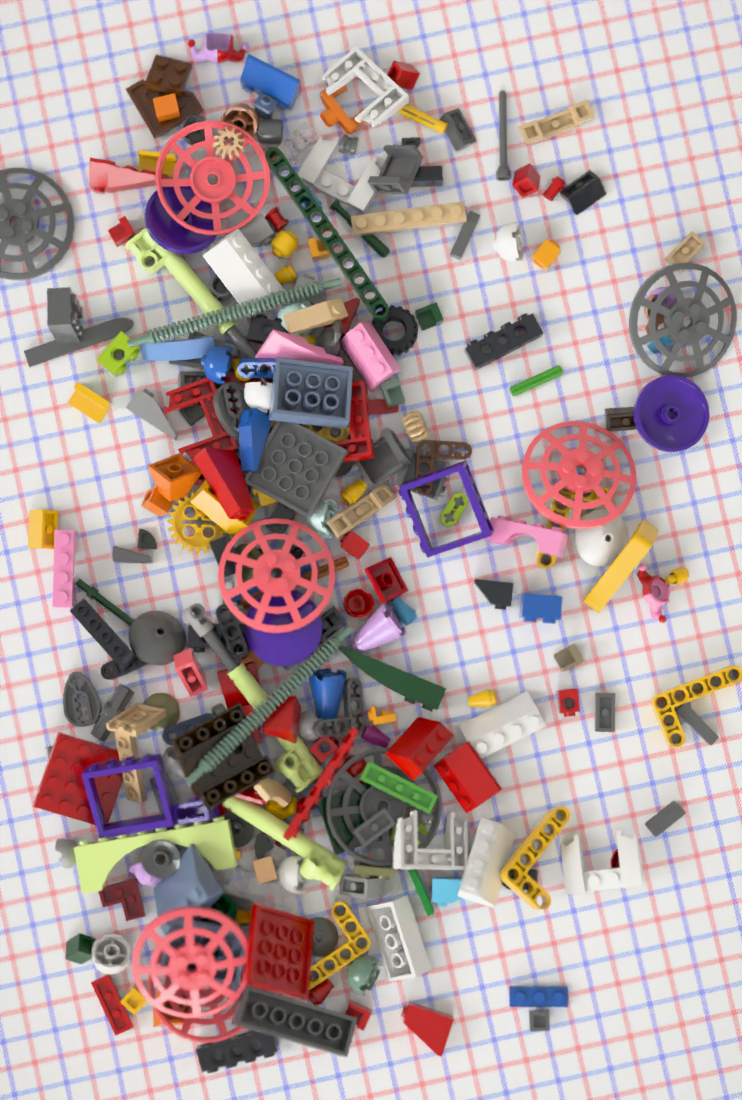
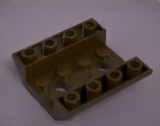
M240 703L171 739L176 760L186 779L198 768L202 758L206 761L205 755L210 757L208 752L211 751L213 753L211 749L215 748L217 750L215 746L217 744L220 745V741L224 742V737L229 739L227 734H231V730L235 731L234 728L236 726L240 728L238 724H243L242 720H246V714ZM252 734L246 735V739L242 738V743L237 741L241 746L239 754H235L233 751L230 754L226 752L228 756H223V761L219 759L221 762L219 765L215 762L217 767H212L213 770L211 772L203 773L190 786L194 794L208 810L276 773L268 756L262 755Z

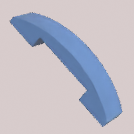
M214 335L197 336L194 339L161 341V343L156 341L154 345L152 343L148 344V342L140 344L143 360L176 361L202 358L203 355L208 354L211 348L216 346Z

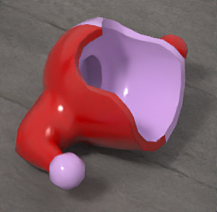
M205 33L203 49L199 51L195 47V40H188L192 57L197 63L209 60L214 63H224L226 61L242 62L246 50L250 48L249 43L244 42L240 51H236L233 48V35Z

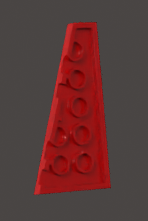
M354 727L351 728L339 745V748L282 837L289 841L292 836L294 838L297 837L302 829L299 827L302 820L306 822L312 813L309 810L312 804L317 805L322 797L319 793L323 788L327 789L335 777L333 772L337 773L345 761L343 756L346 758L355 745L353 740L359 732Z

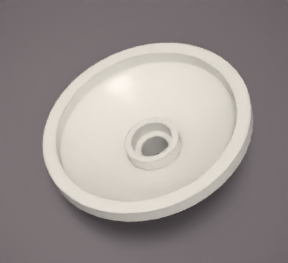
M607 509L593 510L584 515L581 521L599 519L610 513ZM618 516L615 520L597 528L575 529V547L580 557L587 563L598 567L610 566L629 542L627 526L624 520ZM606 535L609 536L608 541L605 540Z

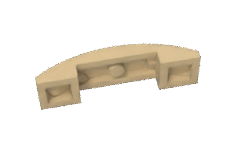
M587 99L570 106L569 109L539 121H531L518 128L527 145L573 129L593 119L595 115Z
M383 483L357 503L327 521V524L339 538L388 505L396 496L387 484Z

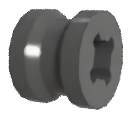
M344 134L339 152H347L350 156H354L359 138H350L347 134Z

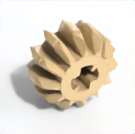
M228 126L225 127V132L219 129V136L214 135L213 137L217 141L213 143V148H217L215 153L217 155L222 153V159L229 155V159L233 160V154L239 157V151H244L242 145L245 144V139H240L242 132L235 134V127H233L231 132ZM226 140H227L228 142H231V141H232V146H230L229 144H228V145H225V144H226Z
M418 410L408 412L403 416V426L412 443L417 444L429 438L428 427Z

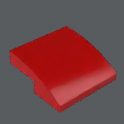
M255 662L245 663L247 671L249 670L261 686ZM229 670L217 671L227 709L239 703L242 707L250 705L233 683L234 681L227 675Z

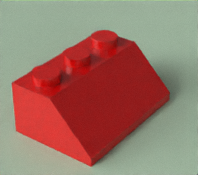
M417 717L385 755L414 781L453 738L454 734L441 722Z
M469 741L451 751L433 765L466 813L502 790Z

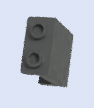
M385 145L383 149L387 153V158L379 176H370L367 183L376 194L407 195L423 160V156L415 145Z
M389 428L381 431L383 437L374 443L375 458L352 461L355 468L363 474L361 478L367 486L379 487L412 463L395 432Z
M406 449L412 463L398 472L394 483L396 487H399L403 482L415 479L416 452L412 449ZM424 455L423 457H419V460H430V457L426 458V456ZM434 459L433 472L448 467L450 463ZM421 463L419 465L420 472L428 473L429 465ZM450 475L434 480L432 491L425 497L436 501L438 497H443L446 487L442 485L445 479L449 480ZM423 484L418 486V488H421L422 492L428 489V486ZM414 488L410 489L411 492L416 493Z

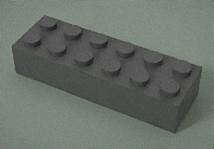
M246 985L244 991L239 996L231 1024L340 1057H347L358 1018Z

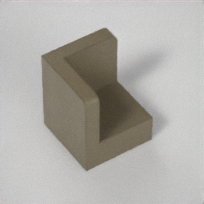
M575 644L554 654V658L562 672L584 661Z

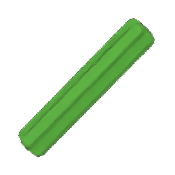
M557 365L509 388L510 393L515 397L563 375V370L560 365Z

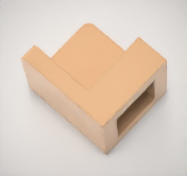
M271 856L252 861L259 884L277 880Z

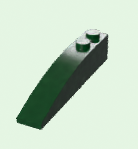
M342 645L338 647L350 661L367 675L385 687L405 696L404 701L415 704L416 701L422 703V708L431 712L433 709L438 710L446 688Z

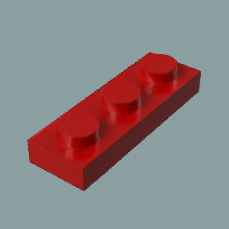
M106 974L92 981V987L115 1036L133 1028L134 1025L125 1006L121 1003L122 999L111 975Z

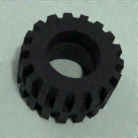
M390 305V316L386 321L378 322L373 318L371 324L392 356H400L404 352L407 353L414 346L418 335V324L415 321L414 315H411L408 309L404 310L402 306L394 307V305ZM382 308V311H378L376 314L383 315L386 310ZM391 321L400 322L405 327L404 337L397 341L388 340L383 335L384 325Z

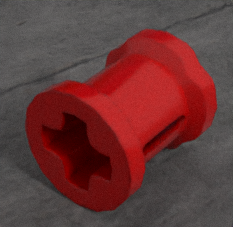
M278 207L273 208L265 215V219L270 221L277 233L289 223V220L284 219L279 213Z

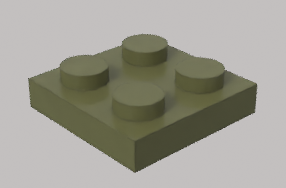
M355 862L354 873L358 874V877L370 878V875H378V879L384 880L394 877L393 865L377 866L365 862Z

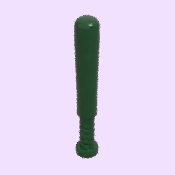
M335 200L330 205V209L337 211L352 228L351 215L340 206L338 200ZM374 234L360 236L382 258L387 257L390 253V249Z

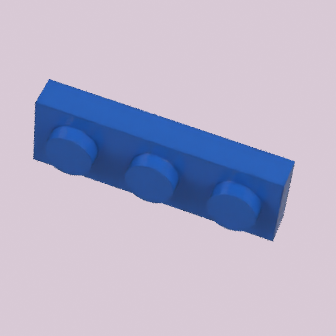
M509 986V1006L568 1007V987Z

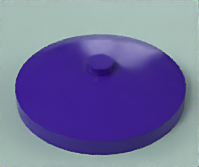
M191 186L180 187L183 197L189 203L195 196ZM162 187L167 203L173 212L178 215L184 206L178 200L174 187ZM157 190L149 198L145 210V225L149 235L162 248L178 254H193L206 249L216 239L217 235L195 233L178 224L163 207ZM201 200L195 207L196 210L212 214L211 203ZM190 213L183 220L197 228L214 230L213 219L201 218Z
M667 375L652 380L642 388L634 404V422L638 433L647 444L663 452H678L692 447L702 438L708 426L709 406L702 390L685 377Z
M296 590L291 592L294 602L304 595ZM261 595L256 601L261 603L263 595ZM283 596L271 597L268 606L284 607L287 604ZM309 598L297 609L301 619H303L317 607ZM251 605L246 616L254 620L258 609ZM265 612L262 624L275 626L294 623L290 612L280 614ZM319 615L306 626L284 633L263 632L245 625V636L251 650L261 660L275 666H293L306 660L317 649L322 637L323 624L321 615Z

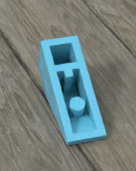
M432 876L431 902H435L436 906H447V903H453L462 899V897L457 896L462 878Z

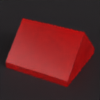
M391 557L364 569L382 604L409 591Z
M291 695L290 697L287 696L288 699L286 701L283 699L284 703H279L280 706L276 707L277 709L271 715L268 713V718L264 717L265 721L263 722L262 732L295 744L297 743L301 705L297 697Z

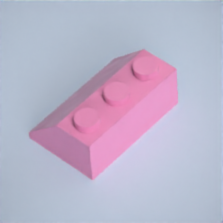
M370 321L358 324L346 333L340 341L343 349L370 390L376 388L401 369Z

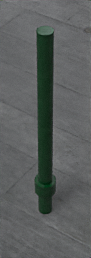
M78 579L75 585L86 592V596L92 600L95 599L131 627L134 619L102 596L94 586L90 587L83 580Z

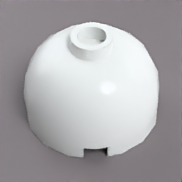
M519 222L502 226L498 230L496 238H493V248L497 250L499 256L504 260L513 262L523 260L524 252H521L520 249L524 245L522 227L518 226Z
M261 382L246 383L244 399L247 405L252 409L257 408L267 414L270 408L272 383H267V385H261Z
M299 854L285 858L280 867L277 868L276 875L283 889L295 894H304L307 890L304 889L305 884L309 885L310 879H306L300 873V867L305 858Z
M114 933L103 935L102 938L94 942L92 948V960L95 967L106 974H116L123 971L131 957L129 942L127 943L124 937Z

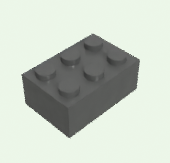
M70 287L47 288V326L57 344L80 343V336H83V325H80V318H83V309L80 307L76 294H73Z

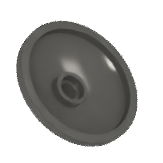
M148 611L139 615L129 629L128 639L132 651L139 659L151 665H166L174 662L173 655L183 652L186 645V634L182 624L174 616L163 611ZM157 631H161L163 634L159 635Z

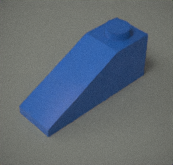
M257 408L245 409L241 415L238 427L241 469L244 472L257 471L272 420H269V415Z

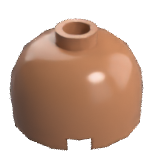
M233 104L226 109L221 117L222 122L240 127L252 137L258 131V114L247 104Z

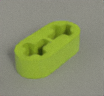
M457 493L450 499L440 517V521L444 526H454L468 504V499L464 494ZM462 497L464 505H459L457 510L454 509L456 504L454 499ZM451 511H454L455 513L452 516L454 521L446 523L444 515H449Z

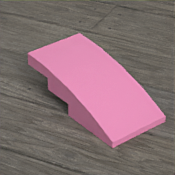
M274 329L255 356V358L279 357L340 366L344 363L341 357L326 354L324 348L308 344L306 338Z

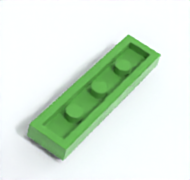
M369 761L359 778L430 814L438 798L437 795Z

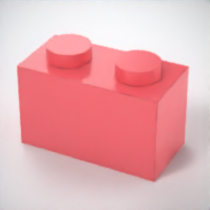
M190 648L173 655L175 670L190 697L208 690L206 675L192 649Z

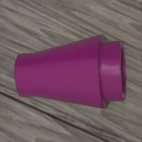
M367 724L361 734L364 742L387 748L391 740L374 725Z

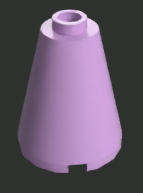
M383 603L353 636L354 641L352 644L358 652L361 650L364 653L405 636L407 631L405 626L400 627V620L396 612L389 605L386 606V603Z

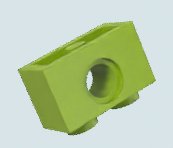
M122 331L96 359L115 377L121 376L128 367L126 365L139 356V350L141 349L138 345L129 348L127 340H130V338ZM119 351L125 353L124 358L121 360L115 358L116 353Z

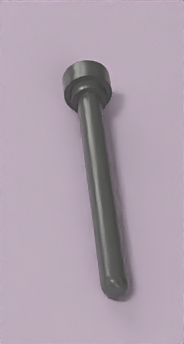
M504 90L499 92L500 166L496 171V180L499 181L511 179V170L507 166L506 92Z

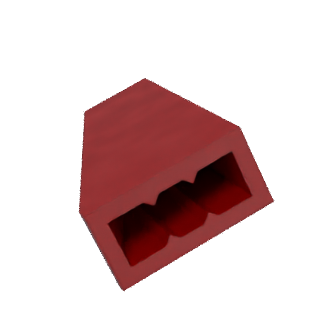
M204 448L194 457L196 464L229 519H237L238 521L246 520L255 511L235 450Z

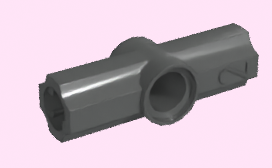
M119 684L111 700L103 707L100 713L101 717L90 734L106 742L111 731L107 730L106 723L125 711L124 709L132 698L134 691Z

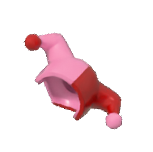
M640 563L637 577L642 584L643 598L650 605L651 617L659 620L660 623H664L667 618L665 615H662V605L670 601V585L666 584L660 575H649L646 571V564Z

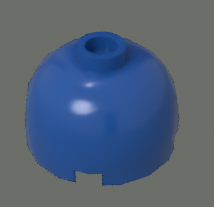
M214 346L207 355H203L201 366H204V373L212 382L222 385L226 383V381H223V378L225 376L228 377L232 361L229 351H233V347Z

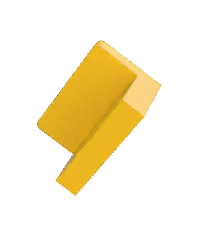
M138 150V172L144 169L156 172L157 161L161 152ZM167 154L162 168V174H166L172 179L178 160L175 154Z
M77 382L74 386L76 391L68 403L97 423H101L112 404Z
M29 511V549H54L55 530H58V511Z

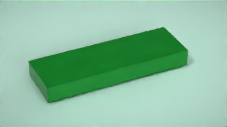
M407 869L427 915L434 914V908L417 870Z

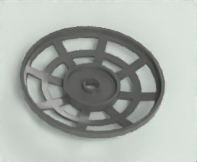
M27 168L0 170V192H2L5 201L0 204V262L1 259L12 262L25 261L29 271L25 273L0 271V278L13 281L36 278L54 268L68 251L74 233L72 206L61 187L45 174ZM26 173L36 177L31 185L23 183L7 184L5 174ZM43 180L57 191L63 204L52 206L48 198L38 190ZM9 189H25L27 192L22 200L12 199ZM34 194L44 202L46 208L35 210L29 204ZM66 211L67 231L63 242L53 236L56 227L55 213ZM49 215L50 220L48 233L38 229L39 218ZM20 218V225L13 227L11 225L12 219ZM34 236L43 239V242L31 252L29 251L27 242L32 240ZM49 243L60 248L49 262L40 268H35L32 258L40 254ZM8 244L19 245L22 255L4 254Z
M683 262L674 263L659 269L647 278L639 288L630 309L629 334L637 355L650 369L665 376L677 375L688 378L704 373L720 361L732 342L737 322L734 297L724 279L706 266ZM695 269L702 272L699 282H677L673 271ZM666 275L670 286L661 292L655 302L645 299L644 297L651 286ZM709 275L714 277L723 286L727 293V298L720 301L715 292L706 286ZM696 287L694 299L684 298L680 288ZM704 291L713 299L715 305L706 308L701 303ZM673 292L677 301L673 302L669 308L661 306L663 300ZM730 305L732 320L730 332L727 336L722 333L724 324L723 309ZM640 306L651 310L649 317L650 334L642 337L638 335L637 325ZM718 312V328L715 330L709 327V316ZM660 313L665 316L664 328L656 331V315ZM689 316L690 324L685 327L683 320ZM705 334L713 337L710 344L701 351L699 341ZM668 335L675 342L671 351H668L659 340L660 338ZM718 340L725 343L717 357L704 367L703 356L713 349ZM653 341L656 348L667 357L661 367L648 357L642 347L643 344ZM682 345H692L694 355L679 356L677 354ZM674 360L681 362L695 360L697 370L679 373L669 371V368Z
M390 748L367 750L348 760L333 778L326 799L328 825L338 844L357 860L377 866L393 865L391 847L394 846L395 840L390 841L388 829L381 835L382 842L372 841L368 844L372 847L383 848L385 860L372 859L358 854L354 850L360 841L352 832L355 827L351 822L349 814L360 813L365 822L379 811L378 803L385 801L388 805L387 811L396 823L390 828L392 829L397 826L398 818H404L406 808L414 806L374 786L366 789L359 783L362 772L353 778L346 770L358 760L374 755L375 765L416 785L402 770L390 766H382V754H385ZM428 768L422 773L428 780L433 794L437 795L438 798L434 804L435 812L428 834L425 836L418 831V841L421 842L418 845V849H425L430 844L437 832L442 814L440 790ZM341 777L349 785L343 797L342 807L331 809L333 791ZM354 788L362 796L358 806L348 807L349 797ZM416 808L418 827L422 818L423 811ZM333 816H344L348 829L354 835L349 845L338 834L333 822Z

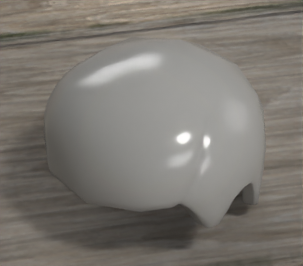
M313 711L302 712L299 719L298 734L309 741H316L321 738L313 733V725L316 721L322 720V718L317 719ZM324 726L320 727V731L325 730Z
M58 838L55 850L62 854L58 861L61 862L63 868H71L76 864L74 847L77 846V843L71 839Z

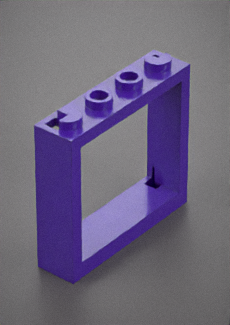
M467 460L403 482L399 486V495L402 500H405L407 505L406 513L409 518H412L414 523L413 531L416 536H419L421 551L426 554L427 558L492 536L494 530ZM458 472L481 532L432 548L410 489Z
M148 753L139 758L130 756L122 761L113 759L99 765L98 763H93V765L87 766L82 772L99 838L155 830L175 825L172 809L174 802L161 754L150 755ZM152 767L164 814L106 823L94 777Z

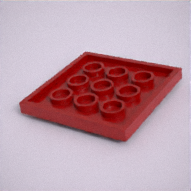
M58 732L32 806L95 825L82 772L87 766L93 765V763H98V765L105 764L113 759L120 761L118 750ZM122 772L94 777L106 823H109L124 779Z
M252 904L245 984L300 999H308L314 920L264 905Z

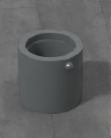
M260 118L258 142L260 144L282 145L283 120Z
M213 275L209 285L211 292L220 301L231 299L233 295L218 275Z

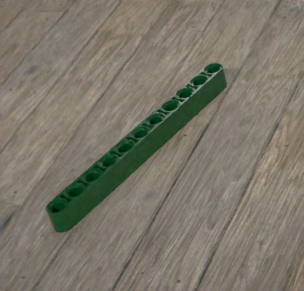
M277 147L269 148L265 153V158L274 175L373 318L378 322L386 321L390 316L386 301L282 151ZM274 155L279 156L277 161H271L270 158ZM285 170L290 172L288 176H281V173ZM293 186H300L297 192L291 191ZM304 201L311 202V204L308 207L302 206V203ZM315 216L322 217L319 222L312 221ZM326 231L332 232V235L328 238L322 236ZM337 246L343 248L340 253L333 252V249ZM346 262H352L354 264L349 269L344 267V264ZM357 277L364 278V282L361 284H356L354 281ZM369 292L375 294V297L371 300L365 298V295ZM378 308L386 310L383 315L375 313Z

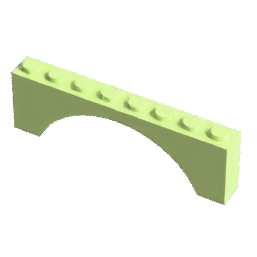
M220 816L211 822H193L194 825L186 826V823L174 825L175 828L167 829L166 827L155 829V832H137L136 835L129 836V834L119 835L115 839H110V837L98 838V842L92 843L90 840L79 841V845L74 847L81 893H91L104 889L112 869L121 858L132 850L148 845L155 840H167L186 847L194 844L200 854L216 870L236 867L238 863L230 818L225 819L224 816Z

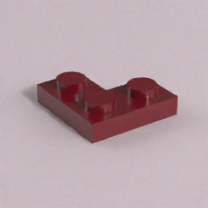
M136 878L105 886L104 889L98 891L103 908L122 903L126 921L146 916Z

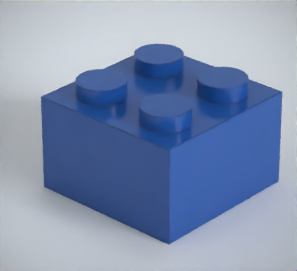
M521 594L519 618H524L523 622L535 623L537 619H541L545 624H556V621L561 620L562 596Z

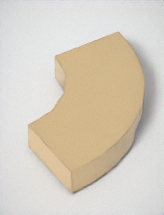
M264 779L254 786V789L265 802L274 800L283 808L290 803L294 796L284 785L272 779Z

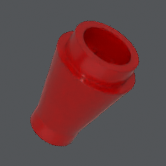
M326 978L323 982L309 990L308 999L316 1006L322 1005L335 986Z

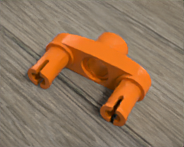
M344 85L330 95L327 94L325 88L320 92L322 103L326 110L320 113L322 121L329 128L337 124L346 133H354L357 127L366 122L363 120L361 123L355 121V117L361 112L350 118L335 100L337 96L347 91V86Z

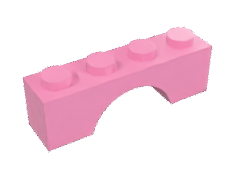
M498 515L497 518H490L494 532L492 536L485 538L486 540L509 546L515 538L522 535H531L536 539L540 552L563 558L568 535L563 533V529L552 527L549 530L545 529V525L534 523L533 526L526 525V521L519 519L512 522L508 521V517Z
M55 530L52 607L73 608L76 606L74 564L78 532L75 530Z

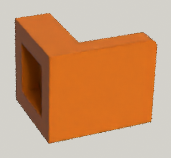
M175 93L153 98L159 122L181 117Z
M154 486L147 491L141 506L161 517L169 512L173 501L170 502L159 493L157 486Z

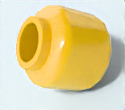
M289 230L280 231L270 243L273 249L271 252L279 259L281 257L290 258L299 247L297 236Z

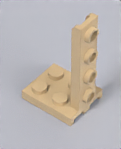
M135 703L106 723L107 730L115 732L120 761L130 756L139 758L135 737L145 733L147 729L167 716L166 709ZM142 770L122 772L127 799L138 803L145 802L147 796Z

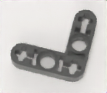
M348 678L345 681L343 689L345 717L316 721L313 725L315 736L322 738L347 735L351 728L354 727L353 723H358V727H354L359 731L358 734L364 731V702L362 684L359 679ZM354 684V688L350 689V685ZM353 700L357 703L355 711L351 709V702ZM337 722L342 723L343 729L341 732L336 730ZM329 726L330 730L320 731V727Z

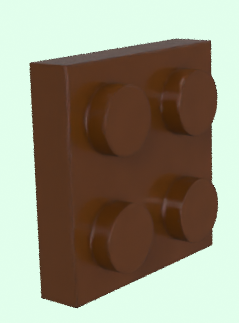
M156 54L145 82V88L169 94L175 93V95L182 97L192 70V63Z

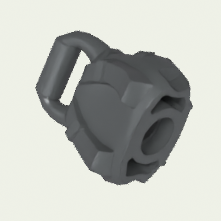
M335 321L331 327L326 328L316 337L315 346L324 348L326 354L340 357L338 351L340 350L342 322Z

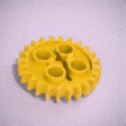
M191 492L190 498L184 496V502L178 499L177 503L179 506H172L175 512H169V515L173 519L168 520L167 523L173 526L168 528V530L174 531V534L170 536L171 538H178L175 544L183 543L181 549L188 546L189 553L193 548L196 554H199L200 549L207 553V547L211 550L209 542L224 537L222 534L227 532L218 524H202L200 528L197 527V524H182V520L196 521L198 518H200L201 522H214L206 518L204 513L191 503L195 495ZM192 508L195 513L194 517H186L185 509ZM185 527L193 529L194 534L192 537L185 536ZM204 528H210L213 531L211 538H206L203 535Z

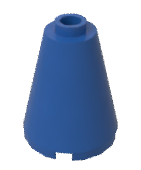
M317 669L310 676L309 684L318 719L337 718L347 677L345 671L337 669V673H335L331 669Z

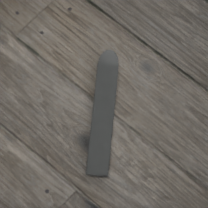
M129 318L112 319L84 329L83 336H80V343L57 344L56 340L25 350L24 354L29 367L114 338L121 331L126 333L134 326V322Z

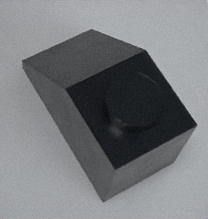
M481 579L474 580L475 586L491 605H495V609L506 610V607H511L514 583Z

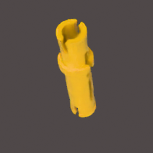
M406 104L398 111L399 114L406 116V119H412L441 134H444L448 123L416 109L417 107L414 105L409 106Z

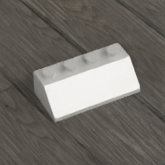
M239 229L227 234L203 255L240 306L241 302L245 306V301L251 304L250 300L253 299L255 303V298H258L260 301V297L263 296L265 300V295H268V298H270L269 294H273V297H275V292L279 296V291H284L283 287Z
M528 691L460 724L459 727L466 742H470L482 759L546 727Z
M481 817L457 896L495 908L502 885L500 871L509 860L515 833L498 822Z
M408 895L394 897L366 907L389 981L415 978L431 970Z

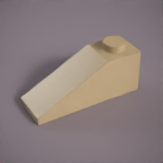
M342 298L324 301L283 315L289 334L331 325L335 321H341L348 316Z

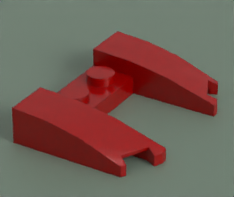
M208 378L166 392V396H170L169 407H164L165 414L201 403L213 437L178 449L180 454L185 452L193 459L192 465L196 464L194 457L204 448L238 450L235 439L230 437L217 418L213 406V395L216 388L214 382Z
M364 381L352 383L349 422L351 439L333 442L348 451L343 462L375 458L369 420L368 388Z

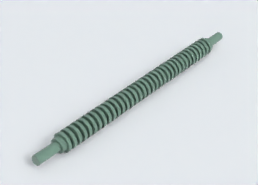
M340 278L323 283L321 281H313V286L309 282V287L303 284V289L299 285V290H297V287H294L295 291L289 288V293L287 289L284 290L285 294L279 291V296L275 292V297H273V294H269L270 298H268V295H265V300L263 296L260 297V301L258 298H255V303L253 299L250 300L251 304L245 301V306L241 302V307L239 304H236V308L234 305H231V310L229 306L226 307V311L224 308H221V313L218 309L216 310L217 314H215V311H211L212 315L208 312L207 317L205 314H202V318L200 315H197V320L195 316L192 317L193 321L187 318L188 322L185 319L182 320L183 324L181 321H177L178 325L174 322L173 327L171 323L168 324V328L166 325H163L164 330H162L161 326L158 327V330L157 328H153V331L150 329L143 336L127 340L129 348L147 342L153 345L156 344V341L161 343L160 338L164 342L165 337L167 340H170V336L174 339L175 334L177 338L180 337L179 333H181V336H184V331L187 335L190 334L189 330L191 333H194V328L198 332L199 327L201 330H204V326L208 329V324L212 328L214 327L213 323H215V326H218V321L220 325L223 324V320L225 323H228V318L232 322V317L238 320L237 316L242 319V314H244V317H248L247 313H249V316H252V311L254 315L257 314L256 310L262 313V308L264 312L267 311L266 307L272 310V305L276 309V304H278V307H281V303H283V306H286L287 301L288 305H290V300L296 303L295 299L297 298L298 302H300V297L306 300V295L308 299H310V294H312V297H315L314 293L320 296L323 290L340 286L341 281Z
M347 625L335 638H328L323 643V646L321 645L319 649L312 653V656L308 657L309 660L306 659L304 661L305 664L302 663L301 667L299 666L297 670L290 674V677L286 678L287 681L284 680L282 682L283 685L280 684L279 688L277 687L275 691L271 692L272 695H268L269 699H264L265 703L262 701L260 703L261 706L258 705L257 709L253 710L254 713H249L250 717L247 715L245 717L246 720H242L243 724H238L240 728L236 726L234 728L235 731L231 730V734H227L229 739L224 737V742L220 741V745L217 744L215 746L217 750L215 748L211 749L213 753L211 751L208 752L210 757L205 755L206 761L202 758L199 767L185 781L191 786L203 773L211 772L213 770L212 767H217L215 762L219 765L221 763L219 759L223 761V756H228L226 752L230 754L232 752L231 749L234 750L235 746H239L237 741L242 743V738L246 739V735L249 736L251 734L249 731H254L253 727L256 729L258 727L257 724L261 725V721H265L264 717H269L268 713L271 715L277 709L276 707L280 706L279 703H284L283 699L286 701L288 699L287 696L290 697L291 693H294L299 688L298 686L302 685V682H306V679H309L313 672H316L321 667L320 665L328 661V658L332 657L331 654L334 655L335 651L339 650L340 643L353 629Z

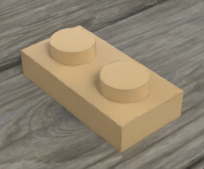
M692 231L665 260L670 265L674 263H688L705 246V243Z

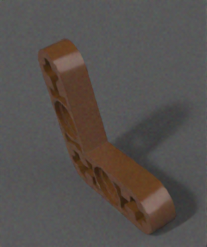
M422 440L416 447L415 478L418 475L423 476L433 472L434 459L465 460L469 458L472 454L471 446L466 442ZM424 444H427L426 446L430 448V451L426 452V458L430 457V460H419V457L424 456L423 450H420V447H423ZM441 445L448 446L449 453L447 455L440 454L439 447ZM452 445H455L454 449L457 450L461 449L462 446H464V449L468 450V453H465L464 456H462L460 452H455V456H452ZM421 463L429 465L428 473L420 472L419 465ZM433 481L425 483L428 489L424 492L418 486L414 487L415 492L420 496H426L432 491Z

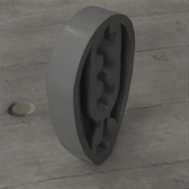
M229 382L223 384L215 391L213 406L224 430L230 437L237 439L239 438V432L234 430V427H239L243 410L251 408L244 399V387L237 383ZM229 389V391H232L233 394L231 395L230 393H227L226 390ZM228 399L234 400L235 403L232 404ZM230 408L236 410V413L234 414L233 411H230Z
M73 672L69 675L63 693L65 717L71 724L77 727H86L94 724L99 719L102 710L95 687L82 672ZM75 675L82 678V681L79 682V690L77 684L72 682V679H75ZM79 694L86 698L83 701V705L88 707L85 710V715H89L86 724H84V721H80V717L83 714L82 711H78V708L81 707V704L76 702Z

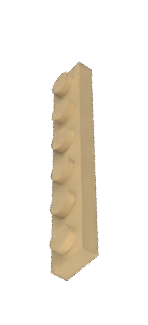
M462 201L351 216L354 237L467 222L465 204Z

